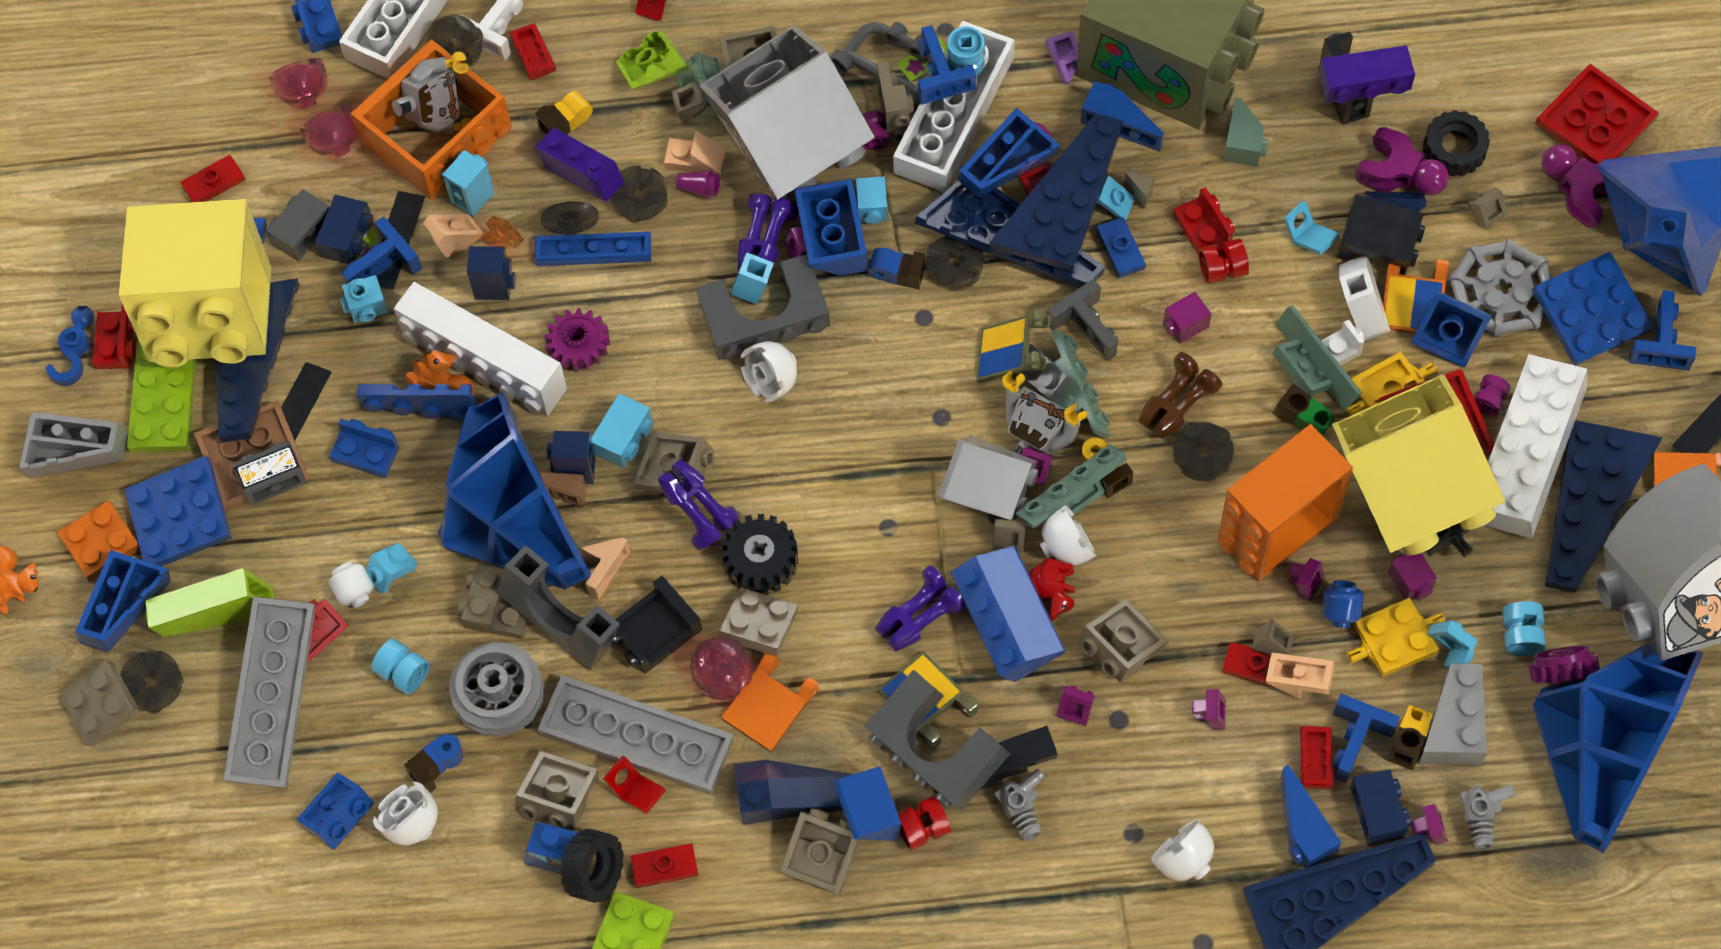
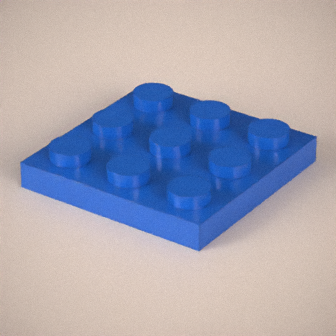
M1611 251L1536 285L1532 289L1575 366L1654 328Z
M207 456L125 488L143 561L162 567L232 538L212 462Z

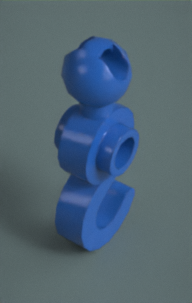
M78 306L71 312L73 327L66 328L58 337V345L66 359L72 363L71 369L66 373H59L52 364L46 366L48 376L57 385L69 386L75 384L83 375L84 366L80 356L87 352L90 344L84 330L94 321V313L87 306Z

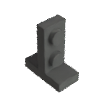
M1092 279L1048 308L1046 315L1051 316L1049 327L1052 331L1072 319L1100 354L1108 361L1117 355L1118 337L1110 327L1106 328L1102 324L1098 312L1092 307V305L1100 301L1101 291L1100 285L1095 279Z

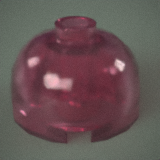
M310 58L308 59L310 64L301 65L300 61L275 70L272 73L273 77L269 76V80L276 96L282 102L291 106L300 105L301 109L316 105V99L323 95L328 83L327 71L322 59Z
M350 105L339 106L341 111L339 113H332L331 110L323 112L304 124L305 129L300 128L305 142L313 151L325 156L334 154L335 158L344 156L351 151L349 146L356 141L358 131L350 114L353 112Z
M721 636L707 639L700 644L693 653L690 663L692 679L696 686L707 697L716 700H726L740 694L739 690L745 684L748 686L754 670L752 659L742 644L730 637Z

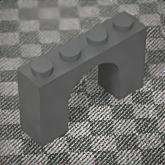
M807 254L780 262L781 276L790 300L785 310L770 320L754 321L742 316L732 303L724 279L696 287L698 301L719 360L736 358L746 348L766 341L788 342L794 340L799 335L809 332L818 333L830 326L829 310L814 269L809 266Z
M525 545L505 566L497 594L590 671L610 649L620 623L597 604L585 617L578 616L564 607L546 585L545 575L549 564Z
M913 669L865 724V727L872 732L869 739L882 750L886 746L894 752L891 758L903 769L909 765L916 772L912 777L925 789L930 785L936 789L938 793L935 795V798L949 809L951 805H954L961 811L1007 759L1010 753L979 727L960 751L950 759L942 762L922 760L916 748L917 730L921 722L944 695Z

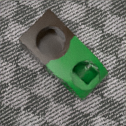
M1294 383L1278 402L1272 413L1281 420L1287 419L1302 430L1311 424L1322 436H1324L1335 421V417L1329 409Z

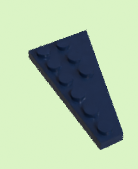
M1096 113L989 242V248L1073 272L1124 121Z
M957 181L916 216L915 224L1078 288L1092 279L1098 280L1105 270L1102 264L1083 250L1080 251L1074 271L1072 272L989 248V242L1020 206L997 188L978 198L962 183Z
M298 278L270 282L266 355L247 356L242 362L233 364L215 360L218 432L221 443L250 439L252 437L260 412V401L263 392L267 390L268 376L270 370L274 368L285 333L284 326L293 308L292 301L294 295L298 292L300 286Z
M1575 420L1567 443L1545 587L1576 593L1663 437Z
M1423 832L1245 886L1243 893L1264 949H1319L1431 868L1436 861Z

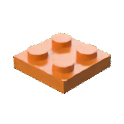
M109 500L57 532L89 582L100 575L110 550L128 556L140 550L138 542Z

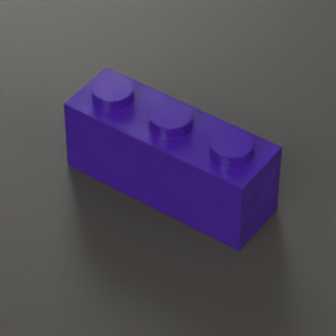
M1407 45L1325 57L1321 59L1318 73L1326 103H1343L1350 99L1374 98L1388 93L1401 94L1412 89L1415 78V71Z
M554 127L535 146L546 169L605 202L625 183L614 160Z

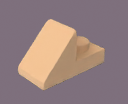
M695 131L693 141L669 138L664 166L668 169L689 172L712 170L721 176L726 149Z
M469 214L428 215L423 223L429 230L433 242L446 258L456 255L484 235Z
M623 537L585 546L581 549L584 560L596 566L590 569L591 576L585 579V585L588 595L597 600L601 598L630 553L628 540Z
M1272 652L1266 683L1296 698H1301L1302 691L1329 694L1334 662Z

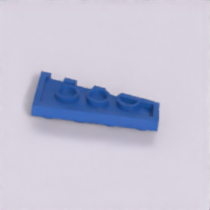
M359 384L356 394L361 408L371 412L386 410L393 411L399 415L421 414L430 419L447 417L457 422H463L469 406L477 405L471 384H461L460 390H449L450 387L447 384H436L435 390H426L420 384H409L405 387V390H400L394 384Z

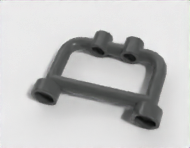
M871 22L862 26L842 51L836 50L830 56L839 74H846L851 66L855 65L878 78L877 64L855 53L870 34L878 33L884 36L890 44L903 46L909 50L911 55L919 59L922 58L919 50L918 40L922 39V35H918L913 40L906 36L908 30L899 22H894L891 27L879 22ZM928 71L925 73L922 79L930 77ZM896 75L898 85L904 84L906 95H912L914 112L912 113H915L920 104L918 84L914 85Z

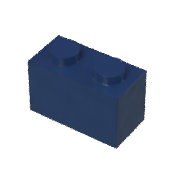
M334 195L315 241L320 257L349 264L355 260L356 255L359 256L364 245V235L366 231L371 230L374 219L367 202Z
M469 246L467 275L475 300H510V290L516 287V274L512 272V259L507 258L505 248Z
M554 431L553 442L548 441L547 459L550 460L551 472L582 474L586 484H594L596 455L590 432Z
M1391 770L1353 777L1350 789L1367 846L1404 838L1408 827L1411 826V821L1407 808H1402L1399 799V797H1402L1401 786L1397 778L1393 779Z

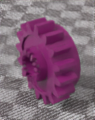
M577 308L576 314L571 315L569 310H565L566 317L563 319L556 315V325L548 324L547 327L550 334L545 335V341L548 344L546 345L548 355H552L554 360L561 362L564 370L569 367L578 372L582 368L589 370L590 366L594 363L599 365L601 363L600 357L602 355L607 356L608 354L606 346L610 345L608 327L603 325L602 317L594 318L592 310L583 315L581 308Z
M1567 646L1543 651L1534 656L1535 662L1529 665L1531 681L1535 683H1548L1552 681L1555 686H1564L1566 682H1568V685L1571 683L1575 684L1581 681V678H1584L1585 675H1590L1600 669L1597 653L1589 652L1587 646Z

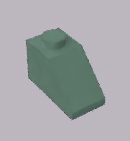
M1235 98L1224 161L1258 167L1259 157L1266 156L1268 139H1263L1265 127L1240 98Z

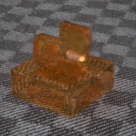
M492 216L485 223L490 231L485 234L484 240L492 243L497 238V244L494 247H504L505 250L507 246L517 248L524 241L507 219Z

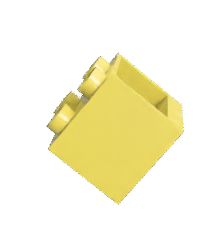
M237 199L127 207L119 297L148 362H155L164 367H179L186 364L190 359L214 358L222 363L233 364L242 362L247 356L266 355L271 265L247 200Z

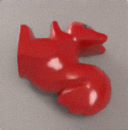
M1047 558L1041 564L1035 566L1029 572V576L1040 598L1051 601L1049 615L1051 621H1054L1058 615L1067 613L1075 605L1073 598L1066 595L1075 592L1074 586L1065 583L1066 576L1074 574V565Z

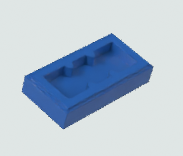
M1124 217L1097 226V234L1118 278L1146 269V263Z

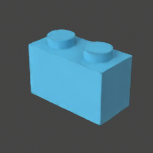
M464 150L442 175L451 204L474 217L492 197L494 189L487 162L478 154L473 156Z
M619 393L591 438L595 455L624 469L628 460L632 461L639 450L638 444L642 437H647L653 428L654 421L650 408Z

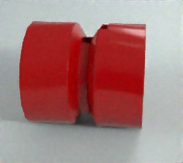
M1240 238L1223 242L1220 248L1216 244L1199 248L1200 267L1207 284L1224 281L1227 275L1231 279L1249 275L1247 252Z
M935 795L918 802L916 809L907 807L897 812L901 822L900 834L910 851L927 844L929 837L936 840L951 833L947 816ZM924 816L929 824L926 828L921 820Z

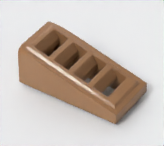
M540 472L552 498L584 507L587 489L584 475Z

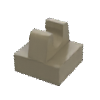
M1495 187L1488 192H1481L1477 200H1470L1468 202L1471 213L1477 218L1478 225L1485 229L1508 213L1502 191Z
M1002 517L995 519L993 550L1015 546L1019 553H1023L1026 523L1021 519H1017V521L1005 520Z

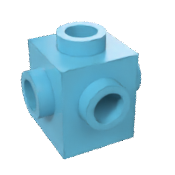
M376 275L364 279L357 278L348 284L342 285L345 294L344 297L340 298L345 314L351 313L354 323L360 321L368 322L377 316L388 313Z

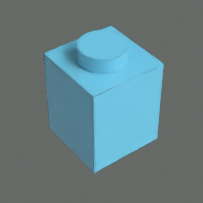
M885 177L856 178L860 222L877 224L881 221H888Z
M746 252L731 295L758 305L774 263Z

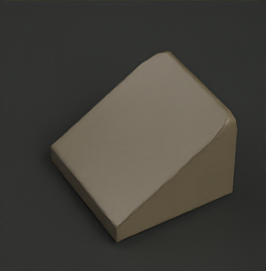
M697 81L670 91L682 123L687 122L706 107Z
M1127 169L1124 187L1135 196V200L1143 208H1146L1153 192L1154 178Z
M1270 619L1257 629L1251 648L1271 655L1272 652L1289 655L1294 637L1278 623Z

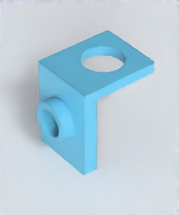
M1106 176L1097 203L1101 204L1117 218L1124 217L1127 220L1135 196L1110 176Z
M1301 201L1284 217L1293 244L1316 254L1322 255L1340 238L1338 232L1314 223L1305 201ZM1303 213L1304 219L1302 224L1295 228L1294 220L1296 216Z

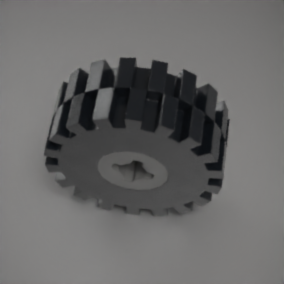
M758 514V519L752 520L751 515L745 516V523L742 524L740 520H737L734 523V530L729 528L726 532V539L722 540L721 554L724 570L728 574L729 581L732 584L737 583L738 589L740 587L744 589L747 587L754 592L762 590V594L768 595L769 588L773 587L774 591L777 592L781 590L782 582L787 586L791 581L790 575L795 576L797 571L796 564H798L799 560L797 541L791 529L788 531L787 524L783 520L778 524L777 517L770 515L769 520H765L764 514Z

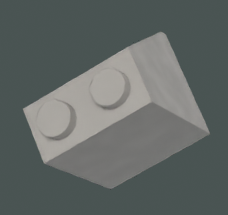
M967 436L959 439L938 497L1012 520L1017 517L1016 512L1028 503V498L1024 496L1028 486L1033 487L1039 470L1035 469L1037 461L974 436Z

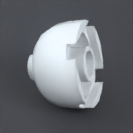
M766 341L746 348L741 354V359L745 357V366L741 367L742 375L747 386L756 397L760 396L761 393L767 398L764 400L765 402H772L787 394L795 384L797 362L794 355L783 345Z
M1064 505L1043 522L1042 535L1044 541L1040 543V546L1047 558L1054 557L1058 561L1078 566L1088 562L1097 555L1094 553V547L1081 524L1072 519L1074 513L1068 505Z
M413 782L415 786L410 788L405 784L390 792L378 806L381 813L378 819L374 816V826L385 838L394 844L407 846L424 841L431 835L436 825L438 809L435 799L425 786L419 782Z
M1195 819L1178 830L1180 834L1173 839L1168 838L1151 857V862L1166 877L1175 881H1186L1192 877L1199 880L1211 869L1208 863L1214 855L1215 846L1213 838L1198 819Z

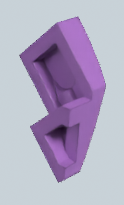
M1073 30L1048 38L1045 42L1054 65L1065 85L1070 83L1077 69L1078 42Z

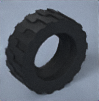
M1452 110V112H1443L1440 116H1436L1427 128L1423 142L1425 159H1434L1443 163L1450 176H1465L1467 173H1473L1485 160L1490 143L1488 129L1486 130L1483 121L1478 120L1477 116L1470 115L1466 111L1458 112L1457 110ZM1450 132L1462 133L1470 140V149L1462 155L1451 154L1442 145L1443 137Z
M588 828L585 831H579L570 840V844L567 845L561 861L560 875L562 877L561 883L569 896L596 903L608 898L617 887L618 880H620L622 875L624 852L621 848L622 844L616 836ZM596 853L595 867L589 878V866Z

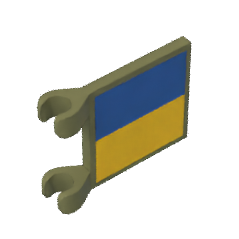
M1035 309L1028 316L982 328L976 381L982 383L1001 378L1010 370H1012V374L1024 371L1045 370L1047 358H1039V353L1036 351L1029 353L1031 328L1049 327L1051 316H1043L1041 309Z
M923 651L877 690L887 700L914 669L944 695L921 722L917 730L927 745L934 749L941 743L940 733L930 725L932 721L955 702L968 717H973L978 712L976 700L964 692Z

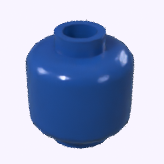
M1333 581L1332 585L1325 588L1323 594L1322 615L1332 621V625L1335 627H1350V623L1361 619L1364 593L1352 581Z

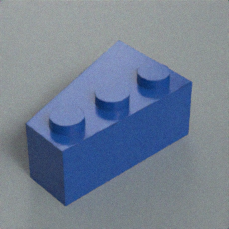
M1016 108L959 170L957 180L975 196L980 198L1057 155L1060 144Z
M110 550L75 631L78 642L108 653L146 610L145 600L158 596L171 582L169 570Z

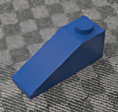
M1094 81L1082 106L1081 123L1087 125L1096 113L1122 120L1124 122L1120 134L1121 138L1160 152L1164 132L1121 90L1116 89L1110 84Z
M1289 764L1283 767L1280 781L1288 843L1290 846L1288 850L1292 859L1297 864L1301 863L1304 868H1308L1338 853L1342 842Z

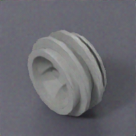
M491 642L473 648L459 660L451 674L449 694L457 716L469 729L483 736L503 737L520 731L534 720L543 703L544 685L537 663L525 650L510 643ZM506 669L512 670L516 673L513 675H508ZM477 681L479 686L476 689L471 690L472 686ZM494 681H500V684L495 687H490L489 685ZM517 686L523 687L520 695L513 693ZM479 701H485L487 706L481 709L476 704ZM505 703L509 705L503 709L498 710L501 704Z

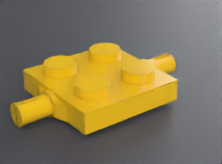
M1402 352L1395 354L1351 378L1362 394L1359 397L1360 401L1346 407L1347 414H1350V416L1378 404L1377 400L1379 397L1424 382V379L1438 373L1437 366H1434L1435 363L1431 361L1429 364L1417 369L1408 362Z
M1411 598L1405 599L1365 616L1354 623V627L1361 638V647L1346 652L1347 659H1349L1350 664H1353L1367 657L1375 664L1383 678L1437 655L1439 649L1433 638L1427 634L1431 624L1446 622V620L1442 617L1443 614L1441 612L1424 619L1418 613Z

